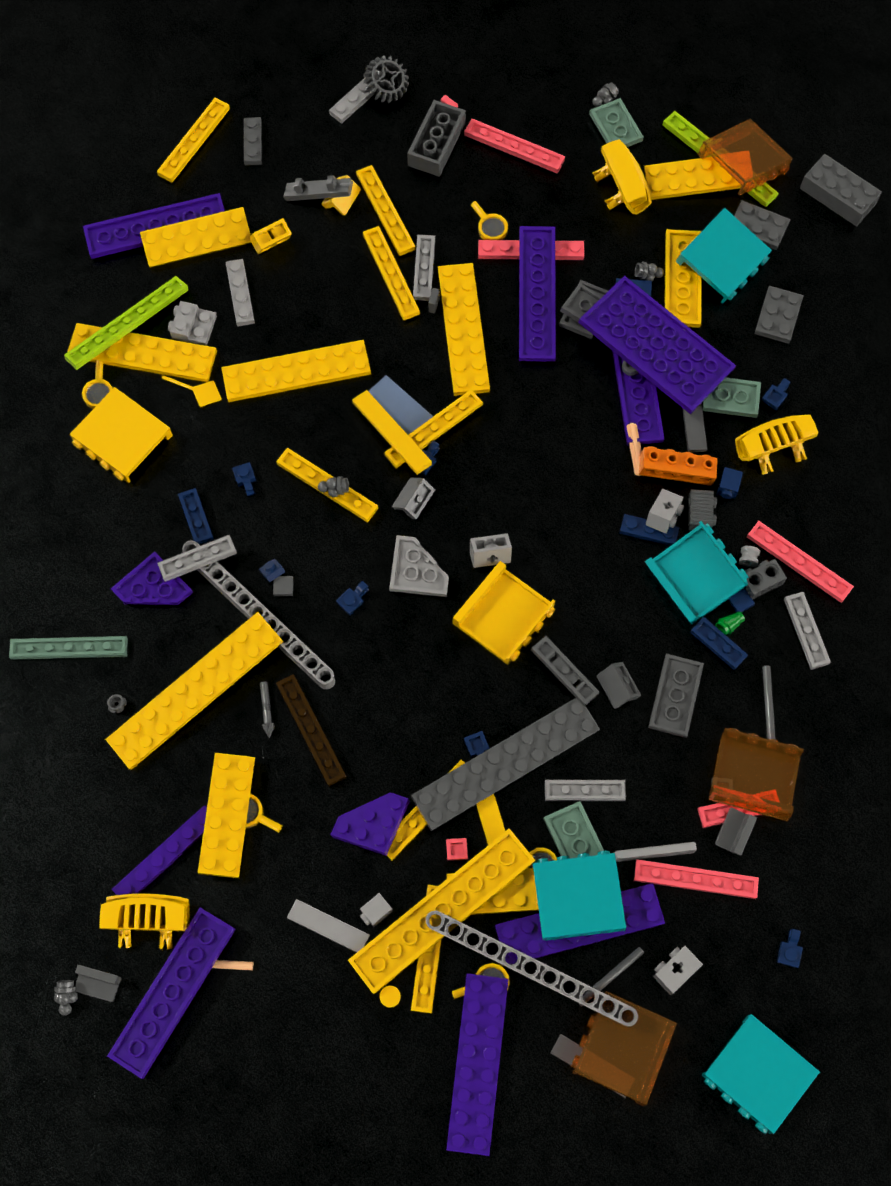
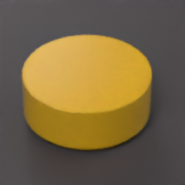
M386 986L381 990L380 1001L385 1007L392 1008L399 1004L401 995L396 987Z

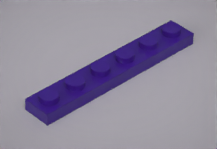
M204 805L113 887V892L116 895L139 894L203 836L207 807Z

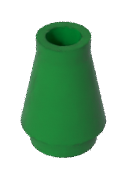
M738 611L735 614L718 619L715 626L725 635H730L745 621V617Z

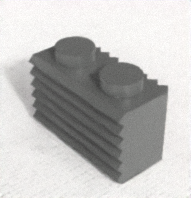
M691 489L688 504L689 531L699 526L700 521L704 525L708 523L711 528L716 525L717 516L713 514V508H716L717 497H714V491Z

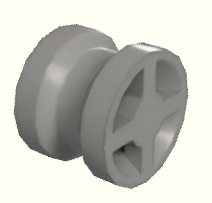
M754 546L741 547L740 553L742 557L739 559V564L745 567L758 566L757 556H759L760 550Z

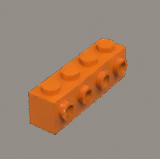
M653 446L644 447L640 454L639 475L711 486L717 478V458L710 455H695L691 452H675L672 449L661 450Z

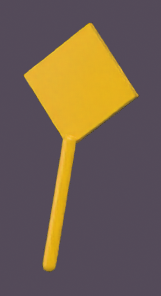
M162 376L164 380L192 390L200 407L222 400L214 380L192 387L167 376Z

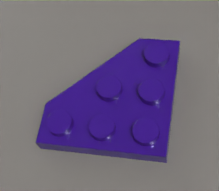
M155 551L111 588L124 604L179 605L193 593L191 588L180 577L164 581L157 564L163 561V559Z
M390 792L338 816L330 835L335 839L387 856L410 800Z

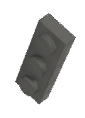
M261 117L244 118L245 165H262Z

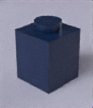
M725 467L721 475L717 495H721L725 499H735L739 491L743 472Z

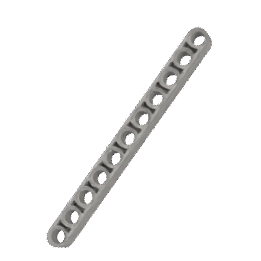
M187 541L183 545V553L200 545L195 541ZM218 562L196 569L248 619L258 611L263 612L261 616L269 625H276L273 630L280 638H290L288 642L282 643L278 647L321 688L330 689L334 686L335 677L333 671ZM217 574L223 575L220 579H214ZM229 587H236L232 592L227 591ZM243 599H249L247 604H240ZM296 650H303V653L301 655H294V652ZM311 662L317 663L315 668L310 669L307 667ZM324 675L331 676L330 680L326 682L322 681L321 678Z
M431 911L426 916V924L433 931L622 1025L632 1026L637 1022L638 1014L633 1007L439 911ZM433 915L441 917V924L437 927L430 924V918ZM452 924H457L460 927V933L457 936L449 934L448 930ZM472 933L479 936V943L474 946L470 945L467 941L468 936ZM489 943L497 944L499 948L497 954L489 955L487 953L486 947ZM509 952L515 953L518 958L517 962L513 965L505 961V956ZM527 962H534L537 969L534 974L526 973L524 967ZM547 971H552L556 975V980L552 984H548L544 980V974ZM566 981H572L575 984V990L572 993L564 991L563 985ZM587 990L592 991L594 994V1000L591 1003H586L583 1000V993ZM606 1000L612 1001L614 1005L610 1013H606L602 1009V1004ZM625 1010H630L633 1013L632 1021H623L622 1013Z

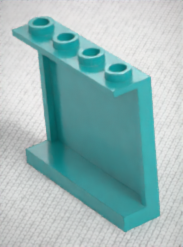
M724 208L681 252L676 262L680 266L684 262L724 297L721 301L723 304L727 299L730 301L737 294L735 290L738 287L742 289L748 282L746 280L748 276L752 278L759 269L757 267L760 264L763 266L770 259L768 255L772 250Z
M702 521L699 522V526L653 559L650 557L645 561L646 565L691 625L748 585L746 579L749 578L742 568L739 570L736 567L735 563L737 561L731 553L727 555L723 550L725 548L723 542L719 538L716 540L713 537L714 531L709 524L704 525Z
M600 851L598 855L590 856L589 853L578 854L577 858L569 859V856H560L554 861L543 858L536 860L537 863H533L543 941L626 930L615 853Z
M750 1014L746 1016L743 1024L702 1076L705 1078V1084L711 1089L717 1088L723 1093L721 1097L727 1103H734L738 1106V1112L746 1119L752 1118L757 1123L755 1126L762 1133L774 1134L820 1071Z

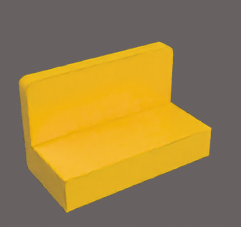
M345 175L342 177H338L337 179H344L350 177L348 175ZM353 181L349 197L325 198L321 204L326 209L334 207L341 215H346L361 189Z

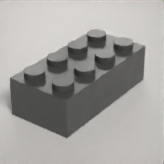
M433 100L407 153L408 166L440 177L465 125L466 110Z
M826 154L804 176L800 187L801 190L856 227L877 204L882 191Z

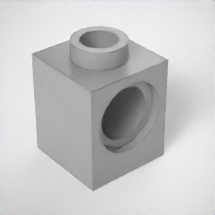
M378 893L360 908L362 912L360 917L367 926L371 924L375 927L391 914L393 910L381 894Z

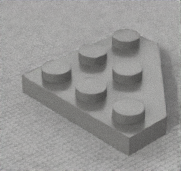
M397 535L390 591L447 597L449 576L442 571L433 557L425 551L416 537Z

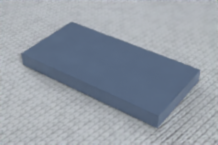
M387 375L368 391L407 435L433 417Z

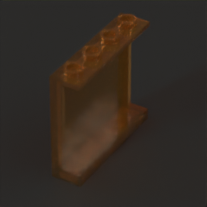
M751 119L704 141L698 153L702 159L711 155L742 185L738 193L739 195L750 192L757 186H762L766 181L773 180L780 174H785L790 169L789 165L793 159Z
M725 728L720 740L708 800L788 821L793 814V795L800 756L804 749L798 748L794 744L780 743L775 739L761 738L756 734H746L734 728Z
M606 991L605 994L633 1007L638 1014L637 1022L632 1026H625L596 1012L595 1016L591 1014L587 1023V1027L590 1029L587 1036L583 1034L579 1044L582 1050L579 1056L575 1055L571 1067L574 1068L572 1074L581 1075L635 1100V1103L645 1106L649 1100L677 1023ZM606 1000L602 1004V1009L606 1013H610L614 1008L610 1000ZM625 1010L622 1013L623 1021H632L633 1013L630 1010Z

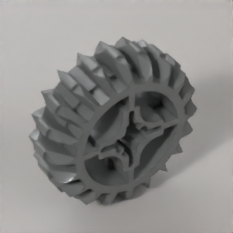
M385 55L381 59L376 57L365 68L364 83L368 84L366 90H371L369 96L374 94L375 100L380 98L381 103L385 99L387 103L391 101L396 102L407 91L409 76L404 75L407 69H402L403 64H397L398 59L392 61L391 56L386 59ZM376 70L378 71L377 75L379 77L377 80H375L374 76ZM395 79H397V82H398V87H397V89H395V87H394V85H395V84H394V80H395Z

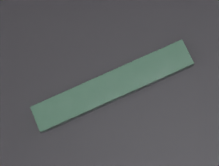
M127 636L10 639L9 658L127 657L128 638Z

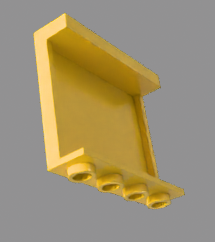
M114 387L70 433V436L73 440L72 444L79 450L84 449L92 460L97 459L100 461L99 464L106 470H112L114 476L120 481L124 479L130 483L129 475L164 438L169 440L173 434L169 426Z
M499 561L455 614L453 624L508 665L511 660L514 662L521 653L519 650L522 646L526 647L532 640L531 635L534 631L538 632L544 625L543 620L546 617L550 618L554 613L555 600L550 602L507 571L506 565Z

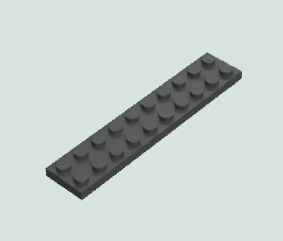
M576 697L412 794L411 798L432 831L599 731L600 728L587 707Z

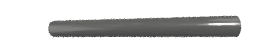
M763 666L768 743H775L770 666Z
M638 947L592 988L601 991L641 957L644 951ZM590 990L583 994V1000L586 1003L594 997L593 992Z

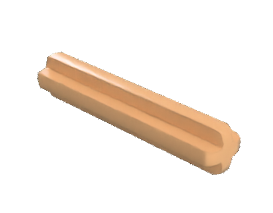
M630 423L626 427L628 436H631L633 442L629 443L634 473L637 476H642L639 475L640 454L642 450L640 442H637V438H639L636 424Z

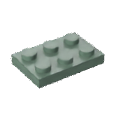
M621 98L590 110L589 114L606 143L620 139L626 147L643 141L642 133Z
M725 378L703 401L702 411L757 418L761 382Z
M580 801L543 818L561 856H569L570 859L577 858L578 854L589 853L590 856L598 855V852L604 851Z

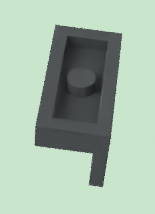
M411 477L392 507L396 510H403L411 519L416 520L435 489L424 478Z
M623 662L611 664L597 674V678L614 709L619 708L627 701L636 700L642 696Z
M729 808L715 845L737 855H742L757 818L734 808Z
M77 965L75 973L79 975L75 984L76 992L113 1002L121 977Z

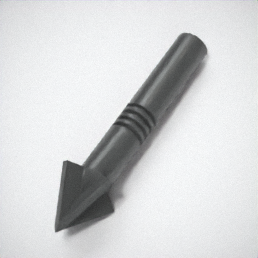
M261 682L260 689L264 718L262 726L270 738L275 726L271 719L268 682Z

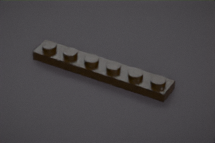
M294 674L276 682L328 786L347 778Z

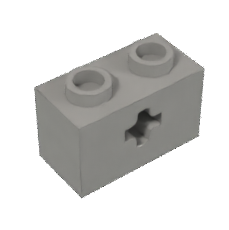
M662 489L649 511L646 525L667 534L670 527L674 528L677 521L676 516H680L683 511L684 505H681L683 497Z
M508 533L470 539V556L474 568L497 565L499 561L511 563L512 546Z
M677 946L669 954L671 959L667 963L662 961L654 969L657 973L653 977L670 995L703 965L686 946L681 949ZM678 964L680 966L679 972L674 973L672 971L674 969L673 965L676 966Z

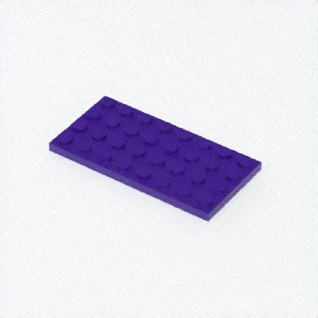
M626 276L618 281L578 321L579 324L689 414L736 367L734 363Z

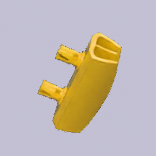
M620 139L609 142L601 148L606 165L592 172L597 182L610 174L614 178L619 191L616 195L605 200L609 210L624 202L632 214L638 215L652 203L646 179L638 162Z
M793 415L775 419L735 439L737 454L742 461L758 459L762 475L768 474V472L774 471L769 455L775 451L792 447L795 462L806 460L807 457L802 443L817 437L818 430L811 415Z
M123 894L106 897V903L101 904L100 929L118 930L119 948L123 946L124 940L126 948L131 947V930L160 931L159 948L163 949L166 940L167 949L173 948L172 931H185L190 920L189 899L170 895Z

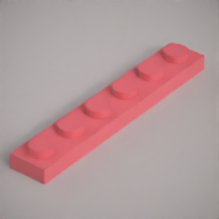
M471 119L464 131V136L555 173L559 172L565 161V156L475 119Z
M478 240V259H519V240ZM555 241V260H584V241Z
M760 521L756 523L747 535V538L841 603L854 587Z
M636 859L633 881L756 899L759 877Z

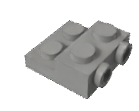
M180 301L179 306L176 305L174 308V321H170L168 325V331H170L172 339L207 346L217 317L216 312L199 309L196 304Z

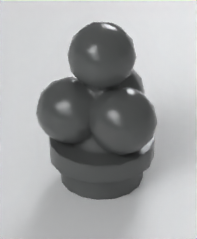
M612 82L605 84L597 92V96L594 97L593 105L599 107L602 103L606 104L613 101L619 93L617 87Z
M641 262L636 264L635 277H639L640 280L653 281L655 277L662 278L664 275V270L660 267L657 268L653 263Z
M343 476L329 478L327 482L322 481L318 484V490L323 493L328 491V494L334 498L338 495H344V493L349 492L348 478H343Z
M74 980L57 981V986L54 987L56 992L54 1000L60 1004L59 1013L66 1016L70 1014L72 1010L70 1004L76 1002L78 994Z

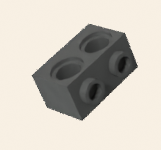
M776 559L771 561L765 560L757 568L745 570L749 578L746 579L748 585L744 589L753 600L783 585L787 577ZM766 572L773 573L774 577L768 576ZM749 580H755L758 585L751 584Z

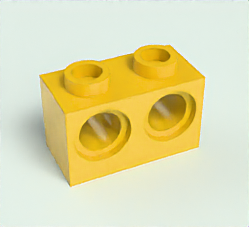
M282 218L252 233L250 241L256 252L260 254L288 240L292 233Z

